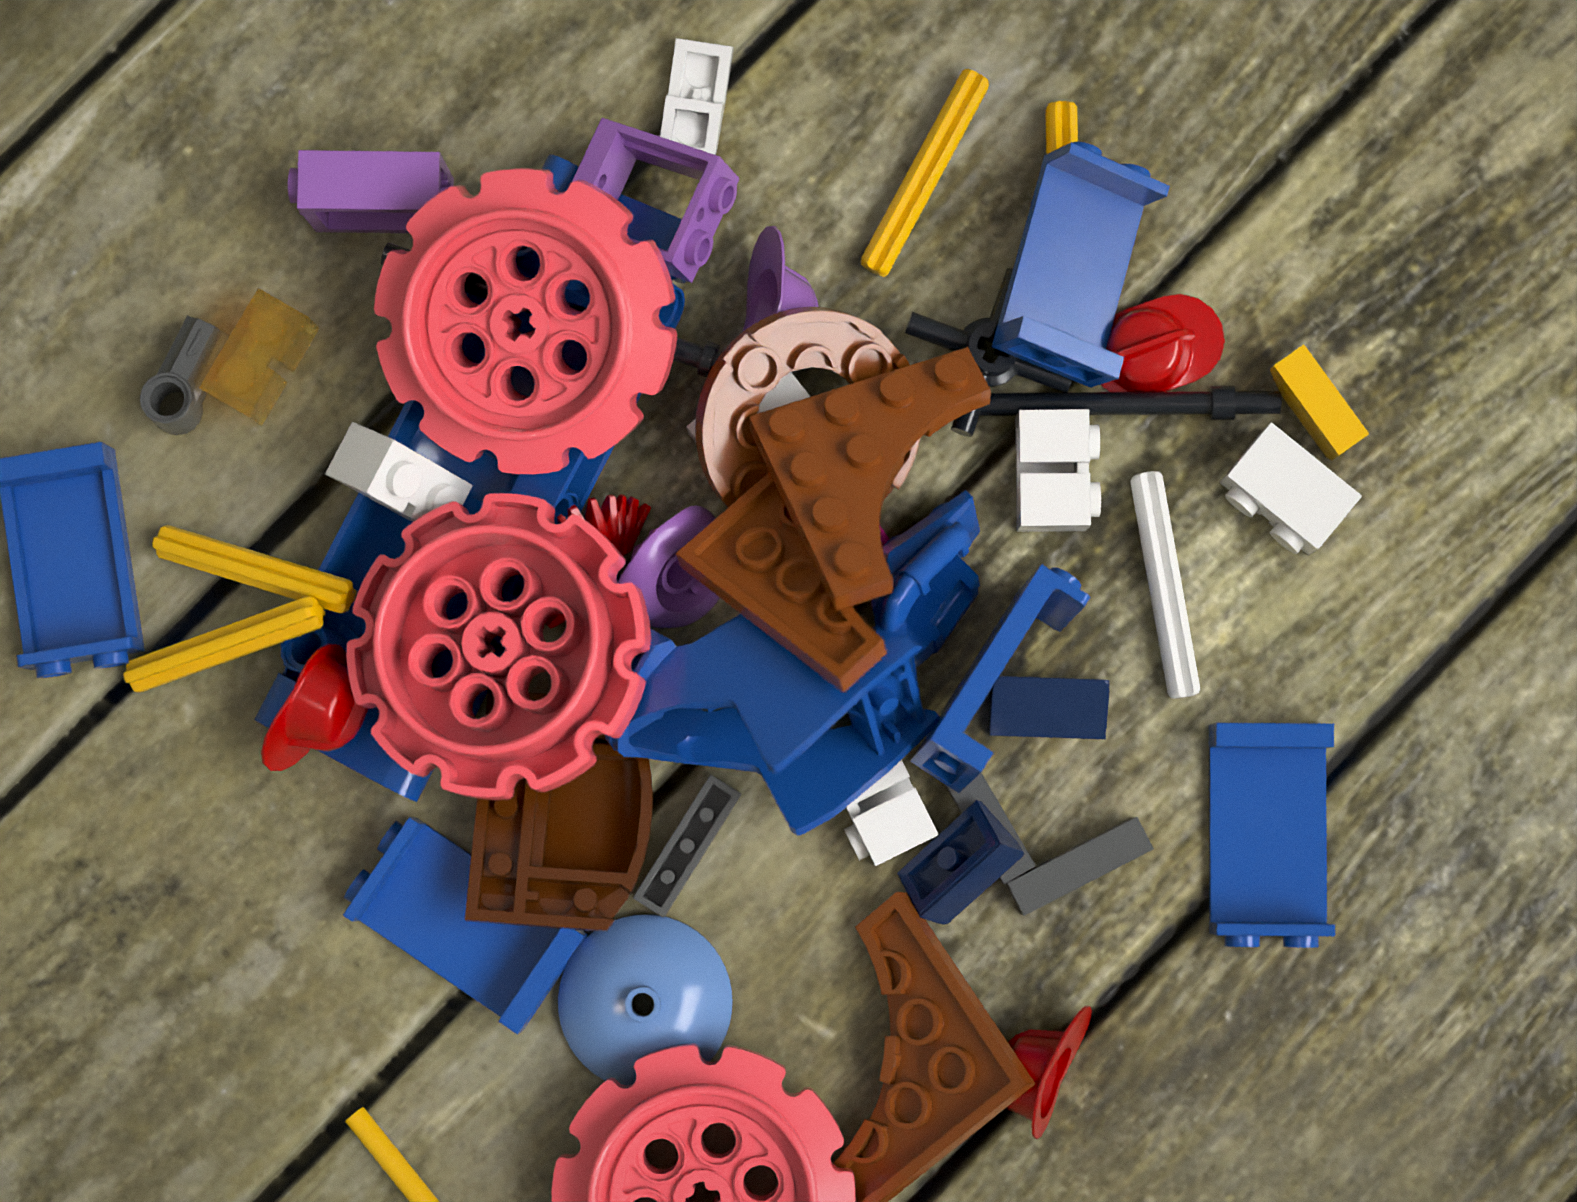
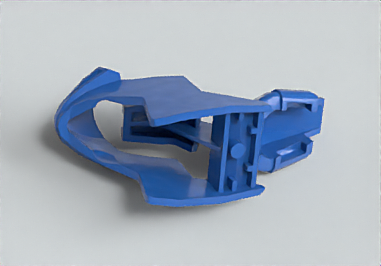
M965 490L948 503L940 504L929 516L904 533L890 538L882 547L886 563L893 578V592L871 599L875 626L871 629L884 640L887 654L844 693L742 614L713 629L712 632L694 643L675 646L671 639L650 629V649L645 653L636 655L631 663L632 671L643 677L646 681L642 698L629 725L619 738L614 739L604 734L609 745L624 757L648 758L667 762L756 772L762 776L791 832L797 836L803 835L835 817L897 765L933 729L940 718L936 711L923 708L916 667L926 661L931 654H935L940 650L979 594L980 582L978 575L961 559L969 553L968 548L980 533L973 496ZM848 712L852 725L836 729L830 728Z

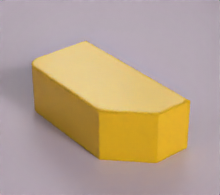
M1304 344L1270 369L1278 390L1281 391V396L1330 461L1369 435V432Z

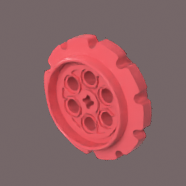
M517 168L488 172L481 176V189L477 196L471 195L464 186L457 185L450 186L429 200L406 224V229L413 238L412 249L409 252L395 250L387 254L378 279L374 312L376 315L385 317L390 321L392 332L387 339L380 340L377 343V352L383 373L395 398L399 403L415 400L423 406L424 417L419 422V428L441 448L466 462L477 460L483 455L485 450H489L496 455L498 469L503 473L544 474L556 472L568 466L569 450L571 447L580 449L585 457L593 459L623 440L644 418L643 412L636 404L638 393L655 395L663 389L673 363L677 331L661 323L659 311L661 307L674 302L673 283L656 243L653 240L635 243L629 238L627 229L633 220L632 212L604 190L587 181L578 180L570 183L567 191L561 193L553 184L552 172L544 169ZM523 246L531 247L540 258V269L533 279L521 274L516 265L517 253ZM472 272L479 274L488 286V295L482 304L472 302L465 292V281ZM572 279L584 283L589 290L590 303L583 312L574 310L566 301L565 289ZM530 310L533 314L530 317L529 323L536 330L522 334L519 331L522 321L515 314ZM468 332L478 335L484 342L486 351L481 363L472 362L463 352V339ZM567 340L579 342L586 350L587 363L582 371L571 369L564 362L562 349ZM516 366L525 367L532 373L535 387L531 396L520 395L513 388L511 374Z
M508 493L487 494L483 498L481 510L473 515H470L469 511L456 501L426 513L402 531L401 536L405 541L406 547L400 557L391 559L386 555L377 557L361 584L352 608L354 615L364 619L366 630L362 637L352 639L347 643L348 676L355 702L368 709L376 707L379 709V719L371 728L372 736L394 761L411 774L426 777L433 769L439 767L442 775L441 787L444 790L462 796L488 800H508L514 795L516 783L523 778L527 779L532 789L539 792L555 789L573 780L596 763L597 758L592 750V744L596 737L606 734L617 739L623 734L636 712L646 685L645 679L632 671L631 663L636 655L645 653L650 649L651 631L649 616L641 589L631 582L617 584L618 571L625 565L624 557L601 532L576 514L570 515L561 524H555V508L540 498ZM523 575L525 582L522 594L514 601L504 602L502 588L505 582L512 576ZM465 592L468 598L466 611L458 619L449 620L446 612L448 602L456 594ZM564 614L567 625L565 633L560 639L546 643L543 637L545 623L555 615ZM496 636L502 638L501 642L506 648L504 654L500 657L494 654L496 650L490 644ZM450 650L453 655L451 670L445 676L435 678L432 673L434 658L438 653ZM548 672L552 681L551 690L543 699L532 701L528 692L529 683L537 674ZM492 690L495 697L492 711L486 717L476 719L473 713V702L476 696L482 691Z
M695 1043L663 1048L644 1055L635 1061L636 1081L633 1084L622 1085L615 1078L605 1080L585 1101L570 1124L569 1132L579 1140L580 1151L573 1155L562 1154L557 1159L552 1182V1202H634V1200L640 1197H649L657 1202H690L688 1197L694 1194L697 1182H704L707 1190H718L720 1195L714 1197L713 1202H855L853 1171L850 1168L836 1167L830 1159L832 1153L843 1146L844 1137L823 1100L810 1087H806L795 1094L787 1092L782 1085V1080L786 1073L784 1065L758 1052L733 1045H727L723 1050L721 1058L716 1062L704 1060L700 1055L699 1046ZM713 1123L728 1125L736 1136L734 1147L725 1153L710 1151L704 1145L702 1139L703 1131L706 1127ZM655 1139H667L675 1145L679 1156L675 1165L667 1169H659L650 1164L645 1151L647 1144ZM764 1165L770 1167L776 1173L778 1184L773 1192L767 1195H757L747 1189L744 1176L750 1168Z

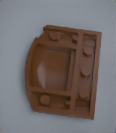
M488 690L485 717L494 707L495 697L492 690ZM529 692L532 701H538L547 696L544 693ZM602 734L596 737L592 744V750L597 758L596 763L573 780L555 789L539 792L532 789L527 779L523 778L516 783L514 795L508 800L477 798L465 921L607 932L615 922V919L612 918L627 901L630 893L632 894L647 852L653 809L652 775L649 759L624 757L609 745L605 735Z

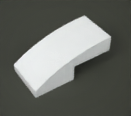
M676 38L669 91L665 98L660 137L716 155L734 47Z

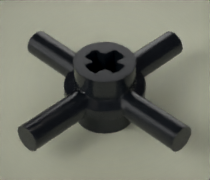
M1011 268L1005 271L990 317L975 320L967 325L964 330L915 312L911 313L905 334L951 351L968 347L989 387L1003 385L1015 375L1064 393H1067L1072 380L998 349L995 350L994 354L999 356L993 363H989L982 358L985 351L980 350L986 342L993 343L1013 271ZM983 407L955 419L951 430L960 435L972 437Z

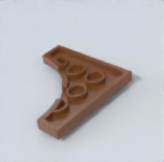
M968 347L749 416L750 432L835 611L893 592V578L886 563L881 544L880 517L884 496L887 497L895 477L902 468L906 453L923 435L930 437L949 422L968 412L990 404L991 389Z
M770 472L676 553L682 569L843 693L887 654L884 640L862 620L852 606L835 611Z
M898 891L855 926L875 967L881 995H887L890 1016V1036H885L884 1056L879 1081L884 1083L877 1104L870 1119H864L851 1143L833 1163L836 1167L850 1168L853 1171L855 1202H889L1035 1085V1082L927 921L920 918L907 892Z

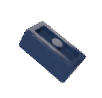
M999 676L991 688L989 736L1105 740L1110 680Z
M976 800L897 872V875L920 918L945 925L951 922L1020 860L1024 852L1019 843L984 803Z

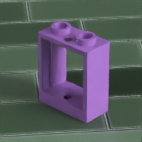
M601 118L573 181H587L618 200L637 159L700 180L668 251L658 248L666 263L669 274L692 283L699 267L703 266L710 257L713 248V236L723 214H726L735 202L737 184L740 178L720 156ZM630 238L633 242L640 243V241Z
M298 150V168L289 169L288 195L290 203H297L300 215H303L316 232L409 233L406 229V224L411 217L437 194L453 186L454 178L440 152Z

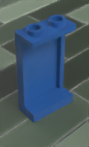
M96 442L0 458V497L23 654L16 655L18 667L36 670L37 678H50L71 674L72 663L93 660L94 669L129 664L128 654L144 652L145 648L115 449L103 442Z
M1042 564L1014 596L941 711L939 720L926 735L910 762L958 793L983 771L994 752L963 732L1035 618H1038L1054 630L1061 632L1085 607L1090 596L1080 589L1081 583L1073 575L1056 567L1048 569Z

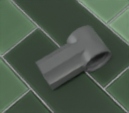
M186 317L157 375L148 379L141 390V408L157 427L165 433L172 435L186 434L195 429L202 418V403L235 341L233 337L199 318ZM177 392L184 394L183 406L177 413L170 416L160 415L159 408L161 402L167 395Z

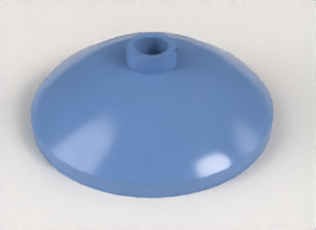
M642 914L623 917L615 920L607 932L594 931L570 957L564 969L558 993L560 1024L575 1056L586 1068L601 1079L615 1078L622 1085H631L636 1081L634 1063L638 1058L663 1048L695 1043L700 1048L702 1058L709 1062L722 1045L732 1015L733 998L730 978L716 949L704 936L689 925L669 917L663 918L660 915ZM646 993L653 998L654 1009L650 1014L639 1015L634 1011L632 1001L635 995Z

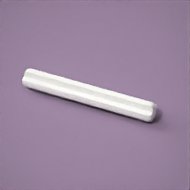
M1158 471L1143 472L1134 475L1130 483L1167 692L1170 698L1175 699L1194 696L1199 693L1200 684L1163 475Z

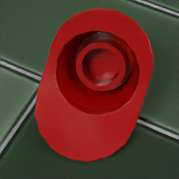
M1184 294L1163 296L1118 312L1114 317L1106 350L1123 356L1124 360L1119 379L1101 384V386L1109 392H1168L1199 380L1209 374L1221 359L1225 343L1221 321L1214 310L1199 298Z
M326 644L310 657L302 669L294 689L271 723L261 749L262 763L270 771H283L295 765L310 749L329 752L341 748L352 740L361 728L368 708L355 702L348 676L347 653L340 645Z
M1089 1005L1084 1006L1078 1012L1065 1032L1029 1029L1015 1035L1008 1042L1035 1082V1085L1007 1106V1108L1032 1121V1136L1034 1139H1039L1047 1128L1061 1083L1085 1036L1092 1013L1091 1006Z

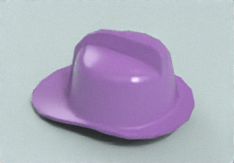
M776 226L765 227L759 234L753 248L748 273L747 310L743 331L754 323L781 311L801 307H818L814 289L807 279L785 266L784 242L781 232Z

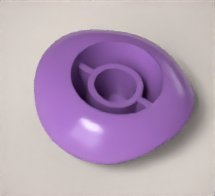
M687 507L659 528L650 530L649 536L641 544L634 547L631 561L617 583L631 582L641 589L651 627L678 628L692 624L707 614L720 599L719 596L682 569L676 553L716 519L704 507Z

